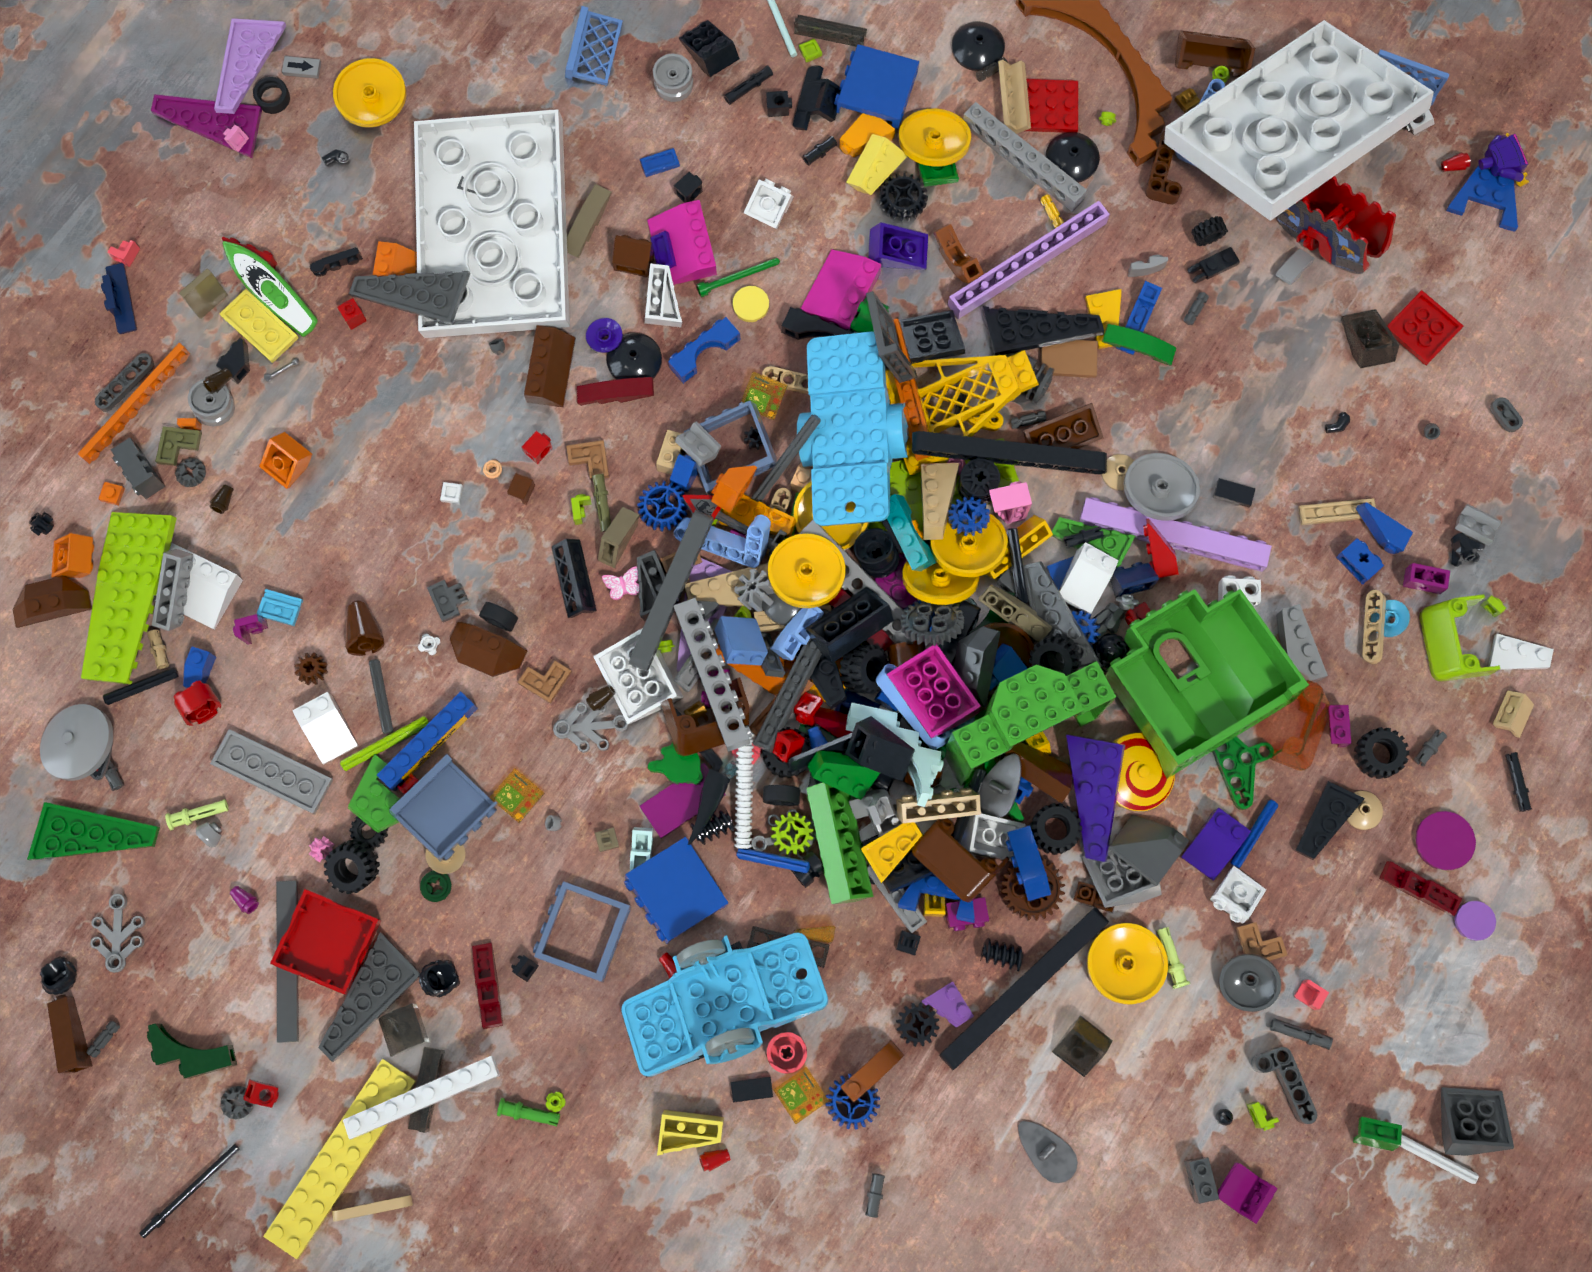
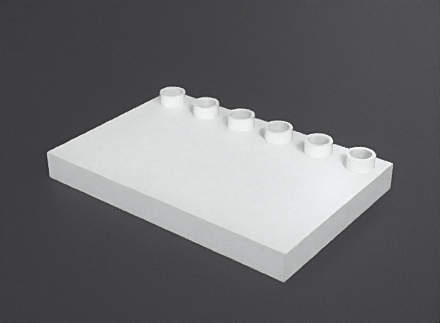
M1324 20L1165 127L1164 143L1271 221L1429 110L1434 91Z
M559 110L414 121L417 273L433 272L434 274L445 272L459 273L462 271H469L471 273L453 324L418 315V331L424 338L525 331L536 330L537 325L554 328L570 327L563 119ZM462 176L464 177L461 184L463 190L457 189V186ZM467 189L474 190L476 194L468 192Z

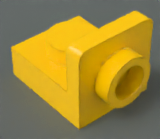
M1043 731L1024 740L1028 746L1047 755L1051 754L1050 742Z

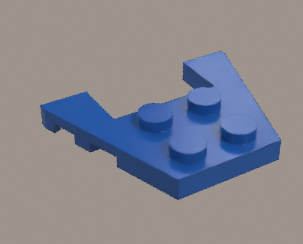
M1477 166L1446 211L1462 216L1468 200L1503 210L1499 227L1515 232L1518 228L1514 180L1493 176L1490 169L1481 170Z
M934 874L910 884L898 903V907L901 909L916 911L921 893L960 900L956 915L957 920L975 922L973 900L971 902L961 900Z

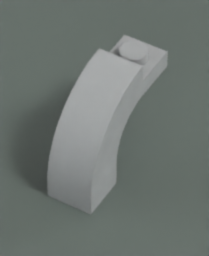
M883 789L867 791L861 800L853 796L849 800L855 819L871 815L874 825L882 824L887 816L895 813L888 791Z

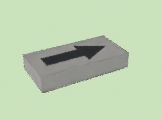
M285 56L282 74L285 76L319 79L321 61L320 59Z

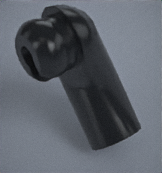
M337 149L321 157L325 165L333 161L346 163L349 160L346 152Z
M1341 412L1336 423L1325 425L1326 433L1344 431L1350 423V416L1346 412Z

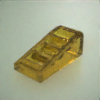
M836 927L803 928L794 930V933H802L807 939L831 944L833 943Z

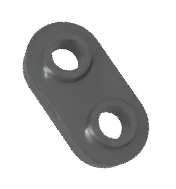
M1500 397L1492 402L1490 406L1491 413L1506 431L1516 432L1521 428L1523 419L1508 399Z

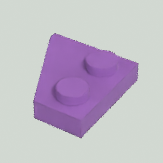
M954 982L949 983L922 1000L925 1005L929 1004L935 1008L938 1015L946 1018L955 1027L974 1017Z

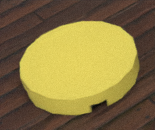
M756 286L743 287L736 292L733 298V310L739 319L745 322H756L765 317L769 310L768 296L761 288Z

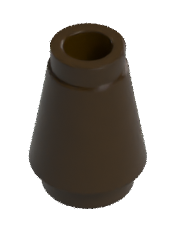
M225 368L205 377L203 385L211 394L218 393L233 376Z
M223 485L210 501V508L217 513L224 514L228 510L234 489L228 485Z
M608 685L589 694L586 702L593 711L601 710L616 692L611 685Z

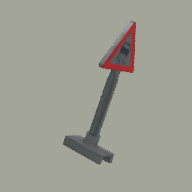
M683 495V500L692 514L695 510L714 517L713 522L717 519L747 535L748 526L722 513V508L711 502L713 495ZM780 530L774 539L769 536L767 548L770 549L768 561L778 544L786 539V532Z

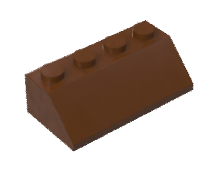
M536 326L524 391L527 403L564 408L576 337L554 327Z

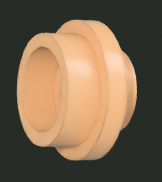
M490 460L484 464L483 472L486 477L495 479L501 475L502 466L498 461ZM491 468H496L495 472H490Z

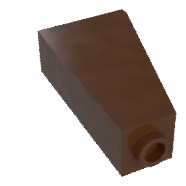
M1021 742L1014 745L1011 750L1001 754L1000 761L1011 754L1019 755L1021 777L1058 802L1062 803L1071 791L1072 769L1070 765Z
M66 994L54 997V1001L47 1003L58 1073H76L92 1067L90 1055L86 1052L88 1047L74 997H68Z

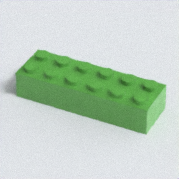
M825 783L807 787V798L810 803L812 820L814 821L816 839L819 844L820 857L823 862L824 876L827 881L831 904L850 903L874 897L865 856L861 851L862 846L857 821L849 804L851 795Z

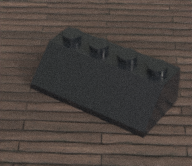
M866 586L805 629L821 654L834 663L892 623L894 619L890 605Z

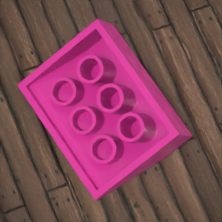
M700 200L680 204L647 220L651 237L663 231L669 232L677 265L670 268L673 285L717 275L716 263Z
M831 249L801 309L811 316H819L825 322H833L844 330H852L850 328L851 323L860 313L857 309L860 303L864 302L867 297L866 293L872 291L881 274L882 264L864 256Z
M937 644L935 646L932 645L887 673L888 678L931 739L965 723L980 712V704Z

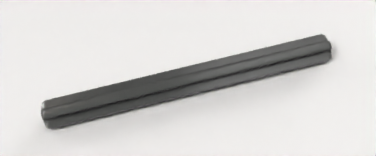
M817 415L810 416L754 492L751 499L762 502L821 422Z

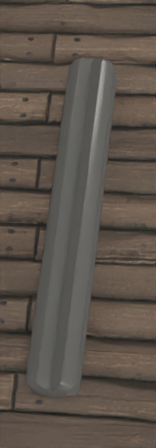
M374 659L369 661L381 729L384 734H389L393 732L380 661Z

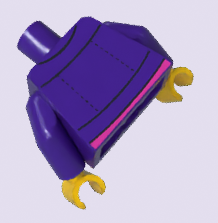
M1509 133L1496 135L1488 144V149L1484 154L1485 158L1478 161L1479 168L1481 170L1490 168L1493 176L1515 180L1520 187L1529 183L1525 179L1528 174L1526 172L1522 173L1527 167L1528 162L1516 134L1509 136Z

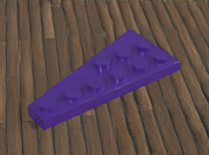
M1066 735L1078 813L1081 820L1080 826H1082L1081 832L1085 858L1106 862L1125 745Z

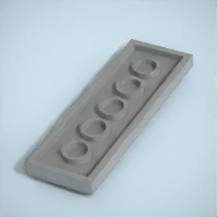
M230 729L210 763L314 815L333 782L332 778Z

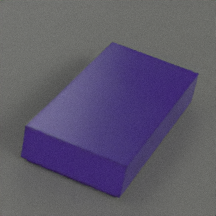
M663 231L650 237L656 264L668 265L669 269L677 266L669 232Z

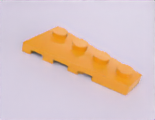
M744 494L731 513L724 509L722 510V513L748 527L757 515H764L771 522L769 534L777 535L782 530L787 533L786 537H791L796 523L795 517L775 508L772 509L766 506V504L760 501L757 502ZM719 521V523H720L721 525L728 526V525L724 524L723 522Z

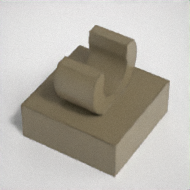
M614 827L595 833L600 852L619 847Z

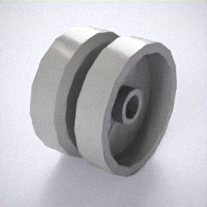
M666 54L660 57L654 64L655 90L661 98L666 101L677 102L689 96L694 86L692 66L685 57L678 54Z
M205 379L198 381L191 387L188 394V404L198 421L212 427L228 422L234 414L235 404L226 385L218 393L211 394L203 385Z

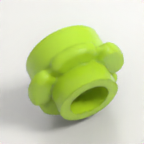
M1218 66L1212 72V79H1221L1224 83L1230 77L1229 70L1225 66Z
M1102 112L1099 120L1102 121V125L1112 126V123L1116 122V114Z
M672 639L661 641L658 650L660 649L661 653L672 651V647H675Z
M560 1092L550 1093L546 1097V1107L553 1112H559L565 1106L566 1100Z

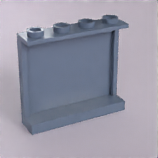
M446 754L389 809V813L441 862L443 859L448 860L455 853L453 849L458 844L462 846L469 839L467 835L472 830L476 832L483 825L481 821L486 816L490 818L497 811L495 808L497 802H493Z

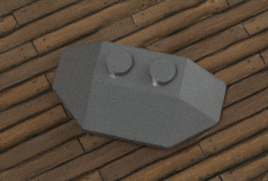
M985 626L958 641L953 667L981 707H986L1001 632Z

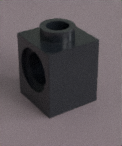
M788 91L766 92L768 117L789 116V109H792V97L788 98Z
M690 172L674 185L675 195L684 203L692 202L703 192L702 180Z

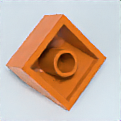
M378 241L373 275L380 277L393 274L400 276L416 273L417 252L397 243Z
M283 432L269 439L259 467L288 489L307 469L312 453L286 432Z
M757 467L729 468L725 474L721 473L716 480L717 484L711 492L714 494L711 502L731 513L748 489Z
M70 533L55 540L51 578L59 576L82 578L91 574L93 569L91 559L94 551L93 537Z

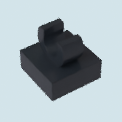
M902 930L896 950L915 956L921 936Z
M519 955L517 957L520 959L516 966L511 965L512 972L528 982L539 965L525 955L523 957Z

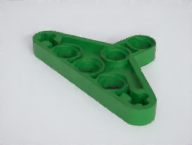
M1236 736L1225 743V751L1220 752L1215 749L1212 752L1235 807L1239 810H1246L1253 804L1255 766L1270 759L1274 754V749L1271 744L1266 742L1248 747ZM1260 747L1268 748L1269 755L1267 757L1260 755ZM1243 753H1248L1251 756L1250 763H1244L1241 760ZM1228 759L1233 762L1231 770L1224 768V760ZM1236 777L1241 781L1239 788H1234L1231 785L1232 778ZM1243 788L1246 792H1242L1241 795L1243 798H1247L1248 802L1245 803L1246 806H1244L1243 803H1239V800L1241 799L1240 793L1235 795V792H1238Z

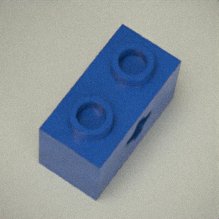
M1358 538L1336 557L1362 585L1384 566L1381 559L1368 549L1365 542L1360 541Z

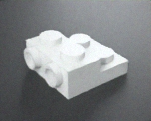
M766 178L764 181L758 180L744 214L777 229L794 196L790 194L791 190L782 186L778 189L774 187V182Z
M1233 866L1210 900L1214 902L1213 905L1216 909L1229 913L1232 921L1243 924L1253 913L1266 889Z

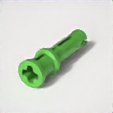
M501 1098L497 1111V1116H510L514 1120L522 1118L556 1127L560 1119V1113L523 1106L522 1102L505 1101V1098Z

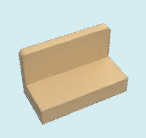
M1507 691L1493 725L1496 728L1509 730L1515 737L1520 738L1533 709V702L1526 694Z

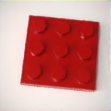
M1026 79L1031 128L1025 131L1078 132V81Z
M1421 290L1384 330L1427 366L1464 325Z

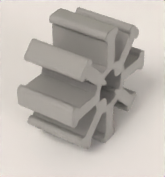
M750 569V580L742 574L739 580L745 586H736L735 593L740 596L737 599L749 610L753 607L757 612L763 610L762 601L769 606L773 604L774 601L768 594L775 592L765 571L762 570L760 574L756 569Z

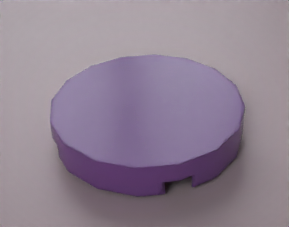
M1479 901L1466 902L1461 905L1454 919L1458 932L1463 937L1472 941L1484 940L1490 937L1496 927L1494 912L1488 905Z

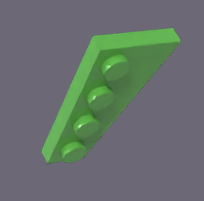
M1059 517L1052 530V536L1064 542V536L1079 533L1080 530L1094 529L1098 526H1089L1082 522ZM1102 529L1104 538L1090 541L1088 544L1117 559L1116 568H1118L1130 548L1135 535H1126L1119 531ZM1079 544L1072 547L1079 549L1083 544Z

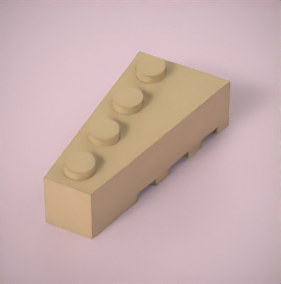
M959 463L921 464L924 540H940L944 537L948 511L951 508L958 479Z

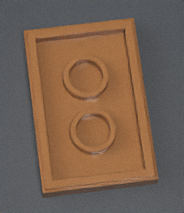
M1075 340L1041 347V366L1046 364L1043 373L1046 374L1051 367L1055 369L1053 376L1096 378L1098 341Z

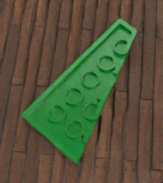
M44 802L27 860L155 847L160 827Z

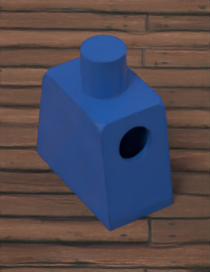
M1002 644L997 649L989 691L996 685L998 686L1000 682L1028 669L1012 647Z

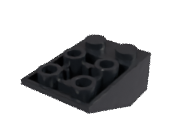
M709 20L700 23L699 26L679 37V40L709 77H712L740 59L734 42Z
M870 716L856 723L845 754L863 767L903 781L915 749Z

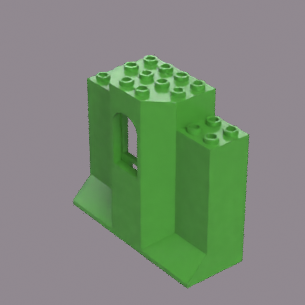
M1195 589L1190 592L1186 590L1178 595L1177 600H1169L1162 605L1160 610L1156 611L1154 609L1147 613L1145 619L1133 621L1129 625L1130 628L1126 630L1127 633L1124 637V641L1131 650L1125 658L1121 659L1119 657L1110 663L1111 666L1107 669L1106 679L1156 752L1167 779L1294 702L1309 686L1241 589L1236 592L1231 590L1223 596L1224 599L1219 602L1214 600L1208 605L1205 604ZM1168 639L1178 640L1182 643L1198 668L1177 679L1160 655V645ZM1191 676H1197V678H1195L1194 680L1190 682L1187 681V679Z
M1097 661L1068 676H1065L1064 673L1035 665L999 683L987 708L975 716L974 722L952 732L947 744L944 745L946 748L945 758L961 787L971 782L975 767L1011 750L1014 745L1072 716L1075 717L1080 727L1097 720L1116 698V695Z

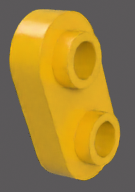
M987 412L980 414L979 417H973L967 420V422L974 426ZM997 412L992 417L996 418L997 422H992L990 419L982 429L998 431L1003 425V416Z

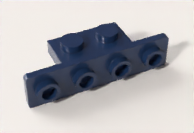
M119 263L106 266L107 275L102 276L103 283H101V289L106 296V300H104L105 308L114 315L119 334L136 331L137 327L125 265Z

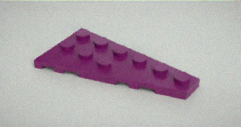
M154 94L151 112L154 115L230 149L232 148L224 140L225 135L223 133L227 128L232 129L234 125L239 126L249 137L239 153L253 158L262 114L261 106L240 104L234 114L216 113L214 109L216 101Z

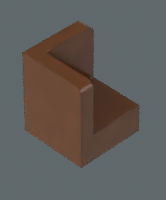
M515 473L507 493L521 499L522 503L527 505L535 483L533 479Z

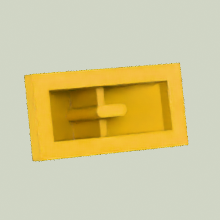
M924 893L923 916L943 917L945 915V897Z

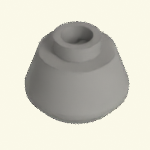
M207 822L196 828V835L207 846L216 847L222 836L220 833L222 829L215 822L212 824Z

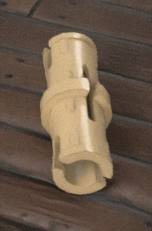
M156 629L147 632L151 645L150 652L155 659L156 668L165 669L169 667L165 653L166 646L163 645L160 630Z

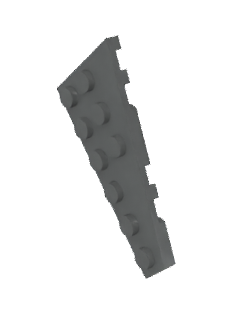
M462 271L459 273L445 272L434 274L433 272L413 273L400 276L393 274L380 277L377 275L355 276L349 294L353 297L452 325L471 273L469 271Z
M1042 561L1023 565L1030 607L1037 612L1041 619L1052 626L1051 631L1044 638L1049 635L1055 636L1060 634V637L1067 636L1068 641L1073 640L1075 642L1073 644L1074 647H1079L1078 654L1081 653L1082 658L1079 659V661H1082L1081 666L1078 668L1079 670L1096 661L1100 667H1103ZM1053 650L1048 651L1046 660L1049 666L1056 670H1062L1064 668L1062 655Z
M382 932L379 933L363 967L360 968L346 995L347 997L342 1006H340L332 1025L328 1028L318 1047L331 1062H334L419 979L420 972Z

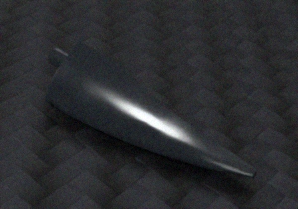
M714 763L712 769L708 771L701 790L697 819L688 845L692 844L708 824L727 790L730 779L719 773L721 767L719 764Z

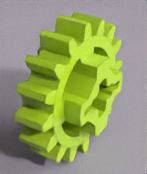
M788 812L787 818L781 815V822L775 820L777 827H772V831L776 832V834L771 835V838L777 839L774 846L780 845V852L785 849L786 855L793 851L796 856L797 850L804 853L803 847H810L808 840L812 841L813 837L809 834L813 833L814 830L808 828L811 822H804L806 816L800 819L799 813L792 817L791 813ZM794 821L800 823L804 828L797 827ZM785 823H787L788 826L786 827V829L784 831L779 832L780 828ZM791 825L794 832H798L795 835L794 842L791 836L787 835L790 833ZM806 836L804 841L798 845L797 841L800 837ZM781 840H787L791 847L785 845Z

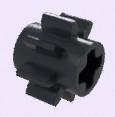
M751 426L749 432L744 431L745 437L748 438H745L743 441L744 444H749V449L753 447L759 450V446L763 445L758 429H753Z
M38 512L35 513L29 521V524L32 525L30 527L31 531L38 536L41 533L47 535L54 527V523H52L53 518L46 512H43L42 515Z

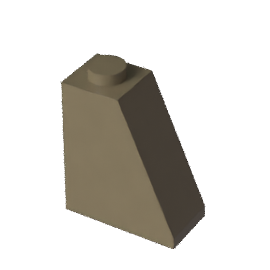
M624 507L621 508L601 538L598 561L613 568L616 567L637 528L639 514Z

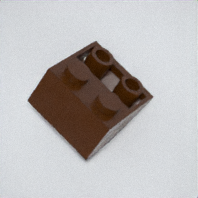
M616 235L612 261L614 271L649 278L650 264L654 262L652 242L646 239H633L628 235Z

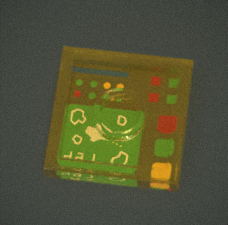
M752 372L741 402L745 403L751 400L757 405L761 416L774 420L788 385Z
M514 768L489 798L493 802L496 801L500 808L520 823L545 793Z
M807 1067L773 1090L795 1124L829 1102Z

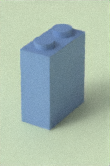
M721 616L714 630L725 662L727 664L762 665L768 651L757 620L754 618Z

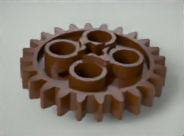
M1044 859L1042 862L1047 874L1048 883L1052 887L1051 895L1045 896L1047 900H1044L1042 897L1038 898L1039 906L1037 908L1030 905L1025 890L1022 895H1018L1014 891L1015 885H1019L1016 875L1019 872L1018 867L1014 869L1008 867L1007 871L1010 874L1003 875L1007 881L1001 882V885L1005 886L1006 889L1000 892L1007 896L1002 900H1009L1010 903L1007 905V908L1013 906L1012 914L1017 911L1020 912V919L1024 914L1027 921L1031 919V916H1034L1035 921H1038L1039 915L1046 919V912L1049 915H1053L1051 908L1058 910L1059 907L1056 902H1063L1059 898V896L1065 895V892L1060 890L1065 884L1059 883L1063 876L1057 877L1056 874L1059 872V869L1053 871V863L1047 866V859Z

